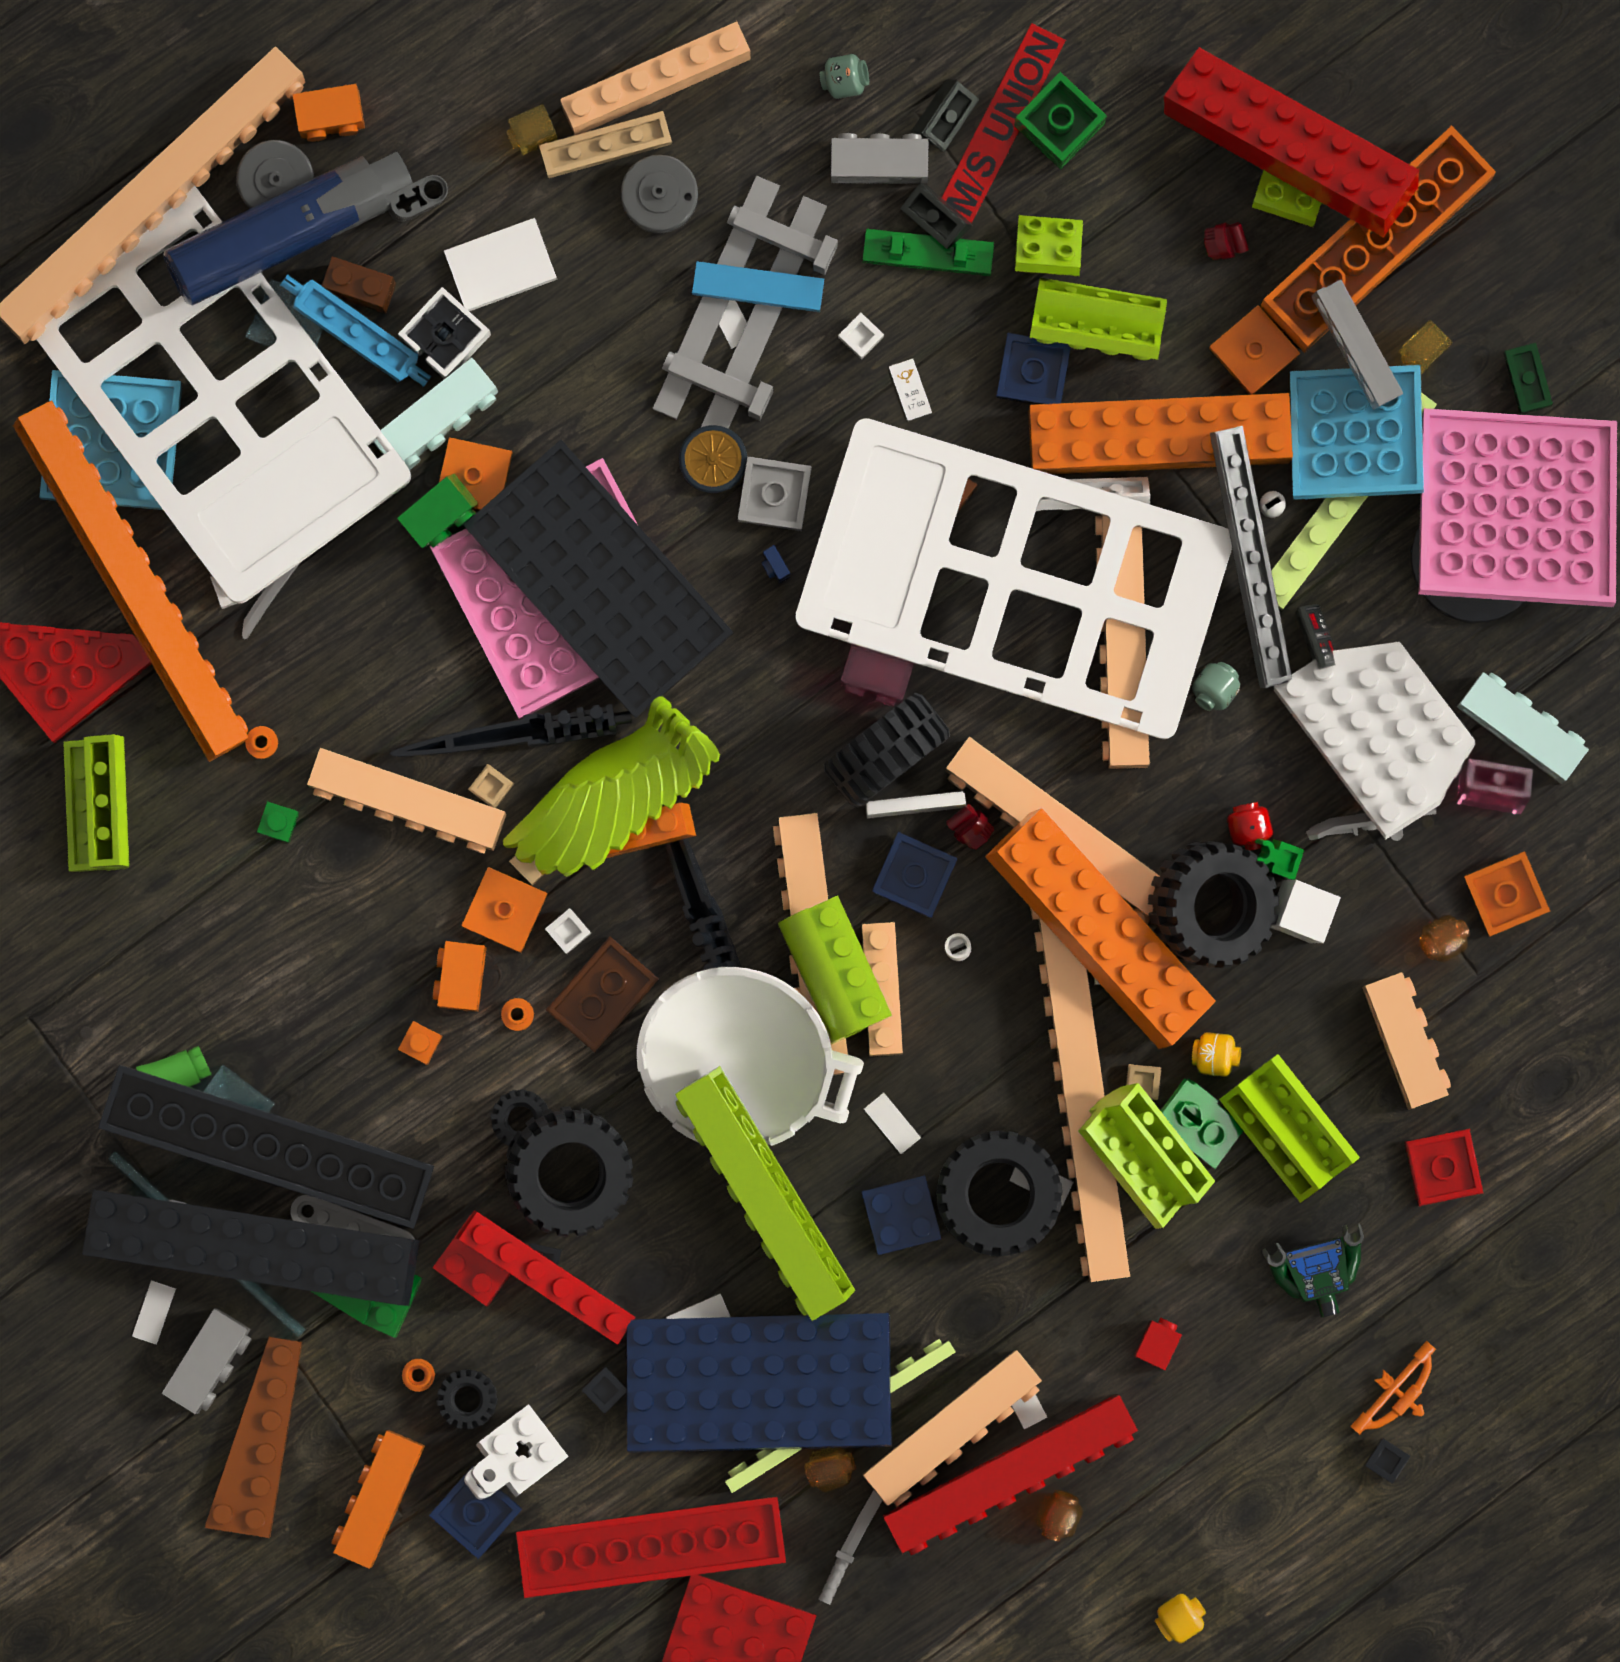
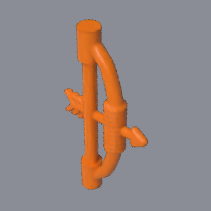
M1426 1341L1413 1355L1415 1358L1395 1380L1383 1370L1382 1378L1375 1379L1374 1381L1386 1390L1366 1413L1362 1412L1350 1427L1360 1435L1364 1430L1385 1426L1398 1416H1402L1409 1407L1413 1410L1412 1415L1423 1416V1406L1421 1404L1417 1406L1414 1401L1422 1394V1389L1431 1372V1355L1436 1349ZM1420 1363L1424 1364L1416 1383L1412 1384L1405 1393L1398 1388ZM1395 1393L1400 1399L1392 1406V1410L1385 1416L1373 1421L1371 1418Z

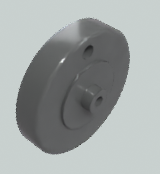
M269 140L253 146L243 155L237 167L236 186L242 201L251 209L313 179L314 173L309 159L298 147L281 140Z
M667 155L645 157L633 164L623 178L621 185L622 206L627 217L640 229L658 234L672 232L686 224L695 212L698 202L696 179L691 170L674 157Z

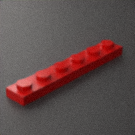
M477 1211L472 1212L456 1239L617 1345L627 1332V1326L631 1320L636 1318Z

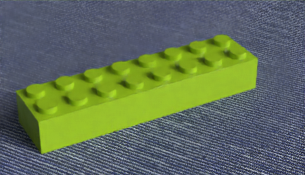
M720 1066L677 1092L675 1095L678 1099L676 1101L678 1110L683 1117L690 1118L695 1127L693 1134L701 1146L706 1145L712 1155L710 1162L719 1175L723 1173L729 1183L727 1190L736 1203L740 1201L746 1211L744 1218L748 1226L753 1231L757 1230L763 1239L761 1246L769 1259L774 1258L780 1267L778 1274L787 1288L791 1286L798 1297L795 1299V1302L804 1316L809 1315L813 1321L844 1303L854 1293L855 1288Z

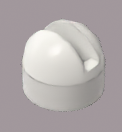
M1277 491L1265 493L1259 502L1260 511L1269 518L1280 516L1286 507L1284 496ZM1277 497L1280 499L1281 502L1275 504L1270 509L1266 508L1265 504Z
M960 933L949 936L945 942L947 956L954 961L965 960L971 953V943L968 937ZM964 945H966L967 947L966 949L959 951L955 954L951 953V951L959 949Z

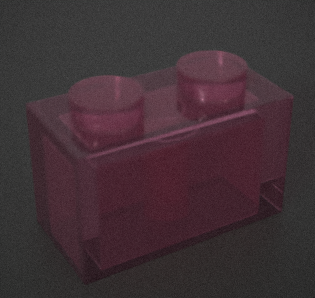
M852 644L840 685L845 686V692L859 697H863L864 693L877 696V702L894 707L895 702H903L914 663Z
M1469 758L1459 775L1457 804L1521 815L1531 797L1533 769Z

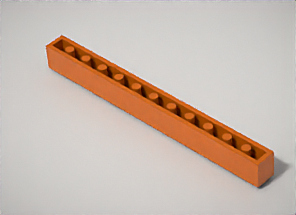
M51 400L18 417L13 427L210 762L242 745L249 738L247 735V725L240 715H235L230 706L232 701L225 688H220L214 679L215 671L213 666L207 659L203 660L197 650L199 644L196 637L191 631L187 632L181 622L183 618L179 608L174 603L171 604L166 597V587L162 579L158 575L154 576L148 566L150 564L148 555L142 547H137L132 538L133 531L130 524L125 519L121 520L116 511L117 504L114 497L109 491L105 492L99 482L101 477L93 463L89 464L83 455V444L76 435L72 436L69 431L65 413L60 407L56 408Z

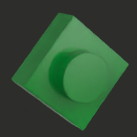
M267 801L257 833L289 843L299 812Z

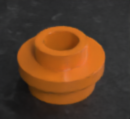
M259 726L253 728L247 734L249 738L245 741L247 751L253 757L266 759L276 752L278 738L272 729ZM263 736L267 738V745L264 748L256 746L258 737Z
M514 998L503 1006L501 1018L509 1029L522 1031L533 1022L534 1011L526 1000ZM516 1008L522 1009L524 1013L523 1018L518 1021L513 1020L511 1017L512 1011Z
M424 1359L409 1361L402 1371V1380L405 1386L415 1392L427 1390L435 1379L433 1366ZM416 1369H421L425 1373L424 1379L420 1382L415 1381L413 1378V1372Z

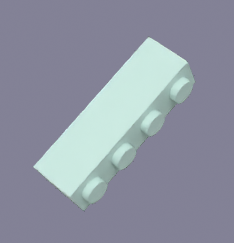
M470 358L380 431L410 470L420 462L421 459L418 456L428 448L430 451H434L446 440L444 436L453 428L459 431L471 421L469 416L477 409L484 411L496 401L494 396L498 393V390L476 361ZM378 440L373 442L383 455L387 453Z
M1483 672L1460 701L1457 708L1559 783H1564L1589 750L1583 745L1585 740L1573 731L1564 732L1557 726L1558 720L1549 713L1543 711L1540 714L1530 707L1533 704L1532 701L1523 694L1516 692L1514 695L1504 688L1506 683L1500 677L1493 673L1487 675Z

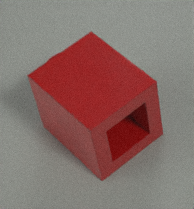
M1161 1317L1158 1323L1150 1320L1134 1356L1162 1370H1166L1182 1334L1175 1332L1178 1326Z

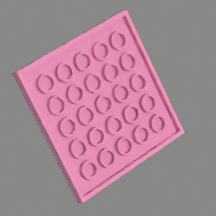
M1424 408L1422 413L1424 493L1420 494L1418 594L1614 607L1616 603L1617 421Z
M602 458L586 466L637 524L604 459ZM467 529L446 538L434 548L430 547L519 719L524 718L523 715L532 714L599 679Z

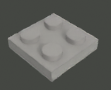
M747 457L738 522L802 531L812 466Z

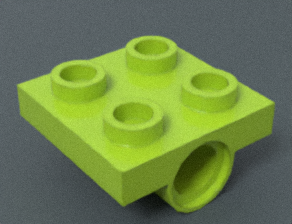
M1263 170L1252 208L1313 227L1321 202Z
M1019 215L1015 271L1080 276L1083 220Z

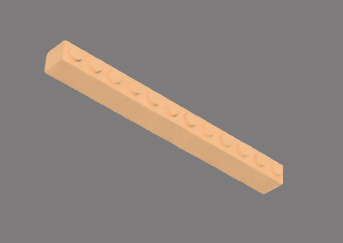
M275 46L0 303V320L24 344L29 340L34 341L44 333L47 323L53 318L58 319L64 315L69 308L68 304L77 295L81 297L91 289L93 280L100 274L105 275L111 271L116 265V259L123 252L129 253L140 242L139 238L147 230L152 231L161 224L163 215L168 210L178 208L187 198L186 194L194 186L200 187L210 177L209 172L218 164H225L232 157L233 150L241 142L245 144L255 136L256 128L265 120L267 122L271 121L279 113L280 106L288 98L292 100L293 94L301 93L305 83L303 73Z
M1030 907L1032 920L1038 919L1040 932H1035L1034 936L1037 952L1043 951L1044 964L1039 965L1041 984H1047L1049 997H1043L1046 1017L1052 1016L1054 1028L1048 1030L1051 1049H1057L1058 1061L1053 1062L1055 1081H1061L1063 1094H1057L1059 1113H1066L1067 1126L1062 1127L1064 1146H1070L1072 1159H1066L1068 1177L1069 1179L1075 1178L1076 1191L1071 1192L1073 1211L1080 1212L1081 1224H1075L1078 1244L1084 1243L1086 1256L1080 1257L1082 1276H1089V1282L1130 1277L1117 1180L1078 1132L1092 1115L1089 1110L1105 1096L1087 969Z

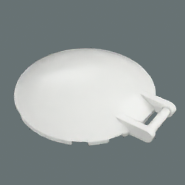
M739 967L707 969L691 974L674 983L661 994L650 1008L642 1024L637 1043L638 1072L640 1071L645 1086L644 1091L657 1112L660 1111L673 1123L672 1127L696 1142L698 1141L693 1134L695 1127L690 1118L683 1117L676 1106L678 1099L675 1094L719 1066L733 1086L766 1143L773 1146L795 1135V1132L807 1122H810L814 1116L837 1123H845L849 1115L847 1107L857 1074L862 1072L864 1062L857 1057L832 1050L827 1030L820 1016L797 990L772 975ZM837 1069L844 1071L835 1104L825 1100L834 1070Z

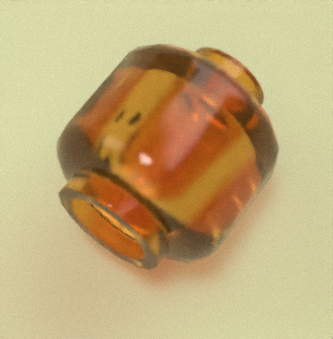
M1442 915L1423 926L1421 936L1419 937L1420 947L1430 960L1435 959L1438 962H1446L1467 949V937L1470 936V932L1463 920H1457L1452 915Z
M822 1448L813 1451L809 1456L808 1462L805 1463V1472L810 1485L813 1488L817 1487L822 1492H829L849 1485L852 1480V1472L856 1471V1464L850 1452L845 1453L842 1448Z
M1055 1490L1054 1493H1048L1043 1497L1035 1521L1043 1530L1042 1535L1044 1537L1059 1542L1061 1537L1070 1538L1076 1533L1083 1515V1509L1078 1503L1079 1498L1062 1490Z

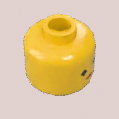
M1180 1593L1158 1608V1618L1155 1619V1622L1169 1642L1174 1640L1177 1643H1183L1204 1628L1202 1616L1206 1614V1611L1196 1597L1190 1600L1188 1596Z

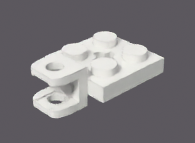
M528 1404L476 1444L485 1458L466 1474L464 1482L479 1500L490 1497L505 1484L514 1496L517 1497L564 1461L568 1455ZM520 1442L522 1445L526 1444L528 1446L529 1458H526L524 1455L520 1457L516 1455L515 1452L518 1450L516 1443Z

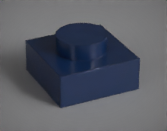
M775 545L763 551L765 560L761 564L770 579L776 577L780 584L791 578L790 571Z

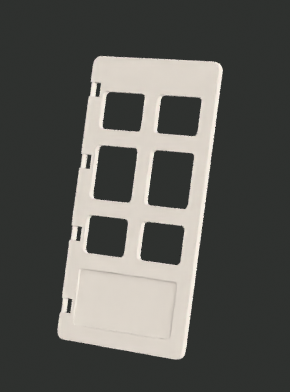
M194 186L186 194L187 198L178 208L168 210L163 215V221L157 228L152 231L147 230L139 238L140 242L129 253L123 252L116 259V265L105 275L100 274L93 280L91 289L81 297L77 295L68 304L69 308L65 314L58 319L53 318L45 325L44 333L36 340L232 602L240 604L251 599L404 488L410 482L411 472L262 273L193 306L187 304L182 296L168 306H161L137 275L138 270L188 233L195 231L199 234L222 223L206 199ZM202 210L212 221L204 229L194 217ZM260 286L270 298L262 305L252 294ZM118 288L142 318V323L93 360L83 363L60 334L59 327L110 289ZM233 288H239L275 334L277 340L227 378L219 381L215 379L182 335L180 327ZM159 344L163 346L196 390L198 397L148 435L141 438L136 436L101 389V384L152 346ZM289 362H295L319 392L320 397L316 402L269 436L261 438L236 407V401ZM317 363L328 374L321 381H318L310 370ZM210 419H217L241 450V454L237 459L190 493L181 495L157 464V458ZM375 440H378L387 452L378 459L368 447Z
M865 418L859 420L854 426L796 611V622L802 629L836 638L853 645L927 666L1156 738L1168 739L1175 734L1231 554L1232 544L1229 529ZM970 476H977L1013 487L1017 491L1001 548L996 557H989L956 547L949 542L964 488ZM1041 498H1049L1107 516L1110 519L1109 529L1093 581L1089 586L1031 570L1021 565L1020 560L1038 502ZM1136 526L1179 538L1182 542L1164 605L1160 608L1129 600L1114 593V587L1132 529ZM942 568L977 577L988 583V590L971 645L966 650L923 638L920 634L937 575ZM1013 590H1019L1078 608L1081 611V620L1063 677L1056 679L997 661L992 657V651L1007 602ZM834 618L851 623L850 633L847 634L831 629ZM1106 619H1114L1153 633V641L1135 698L1131 701L1089 689L1085 684L1101 629ZM930 648L949 653L946 664L928 659ZM1030 678L1046 683L1043 693L1024 688L1026 679ZM1123 708L1141 712L1140 722L1137 723L1121 718Z

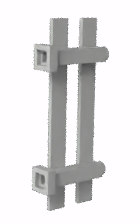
M756 176L743 207L734 206L730 213L727 224L732 225L733 229L717 264L744 268L758 238L780 248L770 271L797 275L803 260L807 259L814 262L813 271L825 275L838 247V240L828 235L825 236L823 242L814 238L827 206L803 196L790 227H787L767 218L780 185ZM702 297L678 353L669 352L662 369L667 371L668 375L653 410L677 420L690 388L694 384L715 393L701 427L717 425L729 429L739 405L749 408L748 416L761 421L773 394V386L761 381L757 388L750 385L749 382L783 307L755 304L724 374L702 364V361L729 300Z

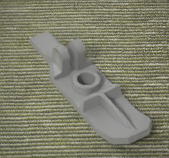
M1436 808L1429 811L1425 815L1437 814ZM1363 813L1329 818L1312 826L1306 831V834L1310 840L1320 839L1326 835L1353 833L1356 836L1360 827L1363 830H1376L1377 827L1368 815ZM1403 829L1392 835L1391 839L1394 841L1400 840L1403 837Z

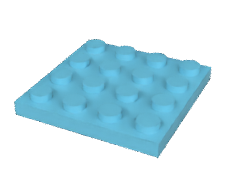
M1420 365L1389 366L1403 394L1375 410L1372 409L1350 368L1290 371L1294 499L1424 493Z
M52 370L49 401L52 400L55 407H60L65 413L69 431L72 436L76 435L82 442L84 447L83 455L89 464L93 463L101 477L99 482L105 492L109 491L112 494L117 506L163 510L59 370ZM112 375L101 384V389L136 436L142 438L180 411L183 383L174 380ZM177 444L157 458V464L172 484ZM41 477L39 498L56 501L45 480Z

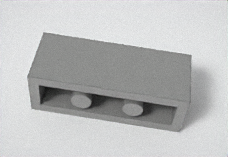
M852 133L839 134L838 138H832L831 183L928 184V139H922V136L919 134H905L902 136V139H892L888 134L881 133L872 134L870 138H857V135Z
M214 1309L162 1394L194 1414H199L201 1409L207 1411L216 1398L213 1390L219 1381L225 1383L234 1368L230 1362L235 1354L242 1355L249 1345L251 1338L247 1335L251 1329L221 1310Z

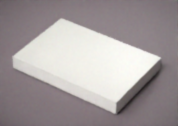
M535 218L444 250L463 305L468 311L557 280Z
M961 791L869 801L866 804L867 818L959 809L966 805L965 793Z

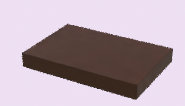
M609 937L548 1006L546 1011L596 1053L659 981V978L612 937Z

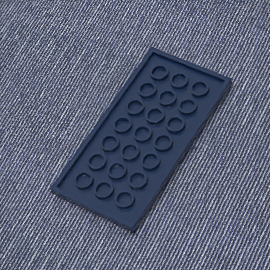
M889 1313L822 1315L813 1321L809 1315L631 1320L627 1326V1451L629 1453L892 1447Z

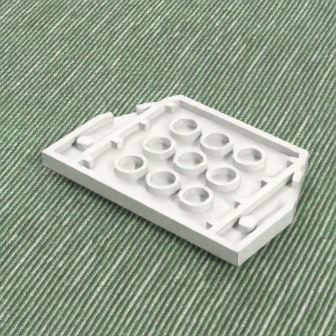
M1400 642L1333 651L1334 666L1320 670L1315 659L1293 673L1292 679L1288 682L1274 686V692L1385 839L1441 804L1454 777L1456 778L1464 760L1468 758L1475 746L1474 738Z

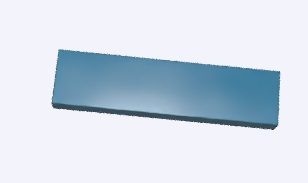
M697 261L692 295L820 312L824 279Z

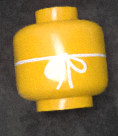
M1206 1032L1200 1037V1040L1195 1039L1192 1051V1065H1197V1069L1201 1074L1226 1077L1232 1072L1233 1066L1239 1067L1241 1047H1235V1041L1231 1035Z

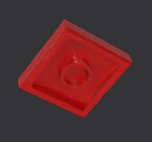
M1470 1129L1404 1142L1418 1206L1483 1193Z

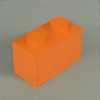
M356 84L293 94L298 131L302 139L307 138L311 142L321 141L327 138L326 135L339 133V136H351L357 134L358 129L365 128L360 94Z
M445 941V948H439L437 967L442 968L441 981L435 980L433 988V1000H438L437 1006L439 1008L479 1012L486 947L484 945Z

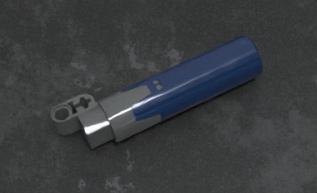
M398 152L370 165L363 156H359L164 250L163 258L178 292L187 304L193 306L387 211L394 220L399 222H405L440 205L448 194V186L446 181L438 175L426 176L413 183L407 167ZM427 184L436 185L439 188L440 197L437 199L428 198L425 195L424 186ZM416 195L418 201L409 206L407 213L404 209H397L396 205L400 201L399 198L403 202H407Z

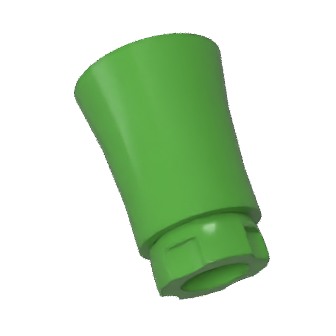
M199 1046L190 1049L188 1052L183 1050L167 1058L136 1066V1069L189 1087L200 1083V1079L212 1075Z

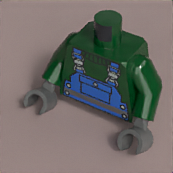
M1357 1224L1358 1230L1353 1234H1349L1347 1225H1343L1344 1239L1339 1237L1284 1252L1279 1243H1276L1278 1250L1274 1255H1269L1267 1250L1263 1249L1262 1254L1270 1265L1276 1284L1292 1298H1300L1301 1302L1316 1299L1321 1318L1340 1313L1335 1294L1349 1290L1348 1285L1355 1281L1361 1262V1242L1364 1238L1361 1224Z

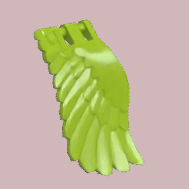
M662 696L657 697L650 705L648 718L644 726L631 735L593 752L568 771L534 809L503 839V845L506 848L518 847L515 856L520 862L532 863L535 860L537 870L542 875L551 874L557 869L561 874L568 877L577 872L583 865H587L594 870L604 863L610 849H623L629 840L630 833L640 834L648 818L657 820L661 816L662 805L671 809L677 800V796L680 795L682 798H686L691 788L699 789L702 784L703 775H709L711 761L715 763L719 761L720 754L718 749L697 727L690 726V721L679 710L672 709L671 703ZM663 723L662 728H661V730H660V732H659L658 729H659V727L661 726V724ZM680 742V746H679V750H678V749L676 748V746H677L678 743Z

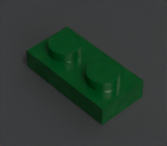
M1532 343L1505 350L1503 354L1520 415L1551 407L1553 402L1537 344Z

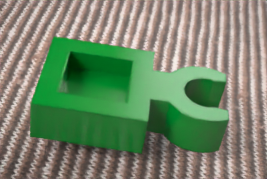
M1256 839L1254 843L1260 844L1262 848L1256 861H1263L1269 868L1270 873L1295 880L1304 849L1275 839L1272 842L1265 839Z

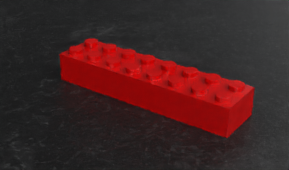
M1200 47L1164 95V114L1383 238L1418 189L1419 169Z
M1115 1394L884 1514L883 1517L902 1553L909 1551L910 1555H914L928 1547L927 1540L937 1535L940 1540H943L958 1532L956 1525L966 1520L969 1525L974 1524L987 1517L985 1510L995 1505L1000 1510L1017 1501L1014 1495L1024 1490L1031 1494L1045 1487L1044 1480L1055 1474L1056 1478L1060 1479L1075 1471L1073 1466L1075 1463L1084 1459L1085 1463L1089 1464L1105 1455L1102 1449L1112 1444L1115 1448H1120L1134 1440L1132 1434L1138 1430L1120 1395Z

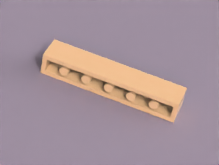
M734 22L560 99L561 106L573 134H582L750 60V49L738 22Z
M320 748L307 783L310 788L314 789L313 795L329 801L332 800L333 796L345 799L343 805L358 811H362L363 806L376 810L374 816L390 822H393L394 817L406 821L405 827L423 833L426 827L437 831L435 837L451 843H454L455 838L468 842L466 848L485 854L486 849L494 851L507 815L505 811Z
M1017 1350L1013 1351L862 1474L887 1506L894 1503L898 1507L912 1495L909 1491L912 1486L917 1482H920L923 1486L938 1474L934 1468L943 1461L949 1465L962 1455L961 1446L969 1440L975 1444L989 1432L985 1428L995 1419L998 1423H1001L1014 1412L1011 1406L1021 1398L1025 1403L1040 1390L1036 1385L1042 1380Z

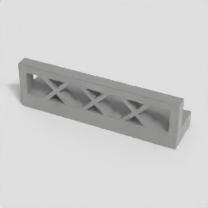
M1340 279L1328 287H1323L1316 291L1311 297L1372 409L1375 410L1402 395V389L1342 280Z

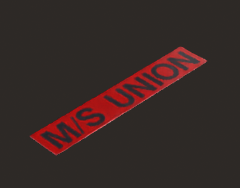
M1031 23L942 196V199L970 223L973 222L1019 132L1014 126L1016 116L1039 94L1066 41Z

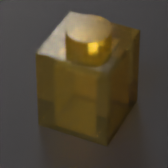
M543 104L508 119L511 129L505 132L512 148L519 147L522 155L540 148L539 145L558 140L556 131Z
M1429 320L1402 346L1399 351L1402 354L1401 361L1405 366L1420 365L1422 375L1450 348L1453 342Z

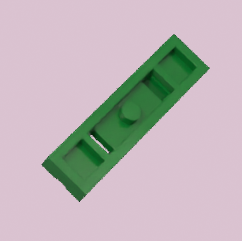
M866 229L863 263L991 276L994 242L959 239L949 249H946L930 235Z

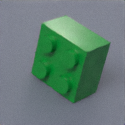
M1059 72L1016 116L1014 126L1061 170L1105 125L1107 115L1066 76Z
M452 474L445 477L397 519L421 548L428 545L434 548L452 535L448 530L454 524L460 527L476 514L473 508L479 503L458 477Z

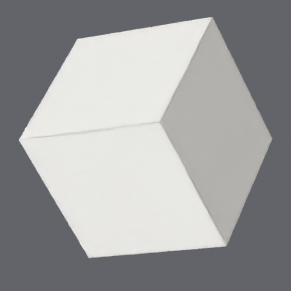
M1283 880L1277 894L1279 896V906L1274 907V914L1278 915L1277 923L1271 924L1270 928L1308 943H1324L1341 897L1298 880Z

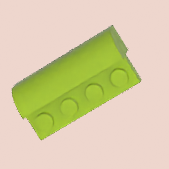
M1040 278L1030 338H1035L1038 342L1044 344L1058 342L1068 344L1071 348L1079 350L1093 348L1099 349L1102 353L1108 355L1122 353L1132 355L1135 359L1143 361L1150 360L1151 358L1158 360L1167 299Z
M112 734L84 737V740L64 742L69 871H110L129 868L124 737Z
M838 895L809 909L806 908L778 923L832 1044L892 1016Z
M1279 1054L1263 1064L1219 1099L1300 1203L1360 1158Z
M1139 1083L1122 1086L1104 1096L1089 1110L1092 1115L1078 1130L1155 1229L1164 1228L1181 1206L1198 1203L1215 1182L1210 1173Z

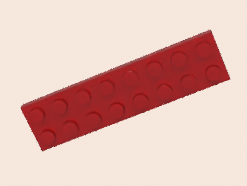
M778 1496L516 1532L524 1598L786 1563Z

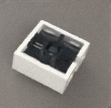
M442 287L398 335L419 356L424 353L427 356L426 361L428 365L445 379L462 366L491 336V333L485 325Z

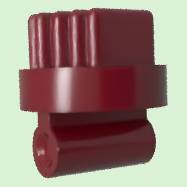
M1224 222L1204 230L1205 248L1208 257L1213 260L1234 258L1236 253H1244L1249 250L1241 222L1231 225Z
M967 804L946 820L948 827L955 831L954 837L961 844H966L970 849L977 850L988 841L992 832H994V827L988 822V818L980 810L975 811L970 804Z

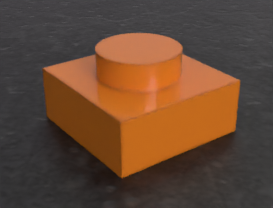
M413 1021L398 1050L428 1065L443 1036Z

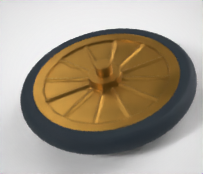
M717 425L701 427L693 431L681 446L679 453L681 472L687 482L700 491L707 493L726 491L735 486L745 473L747 463L746 448L740 437L728 428Z

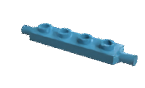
M287 274L280 286L296 296L293 303L295 310L397 382L409 376L424 387L430 379L431 375H428L416 366L417 353L314 280L301 285Z

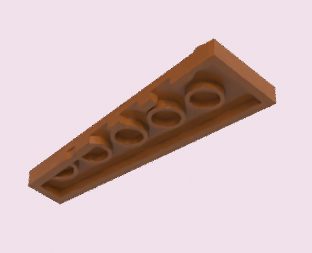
M275 1337L268 1338L205 1528L265 1538L271 1537L303 1342Z

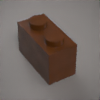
M333 256L322 283V287L339 299L384 314L387 312L396 286L393 276Z

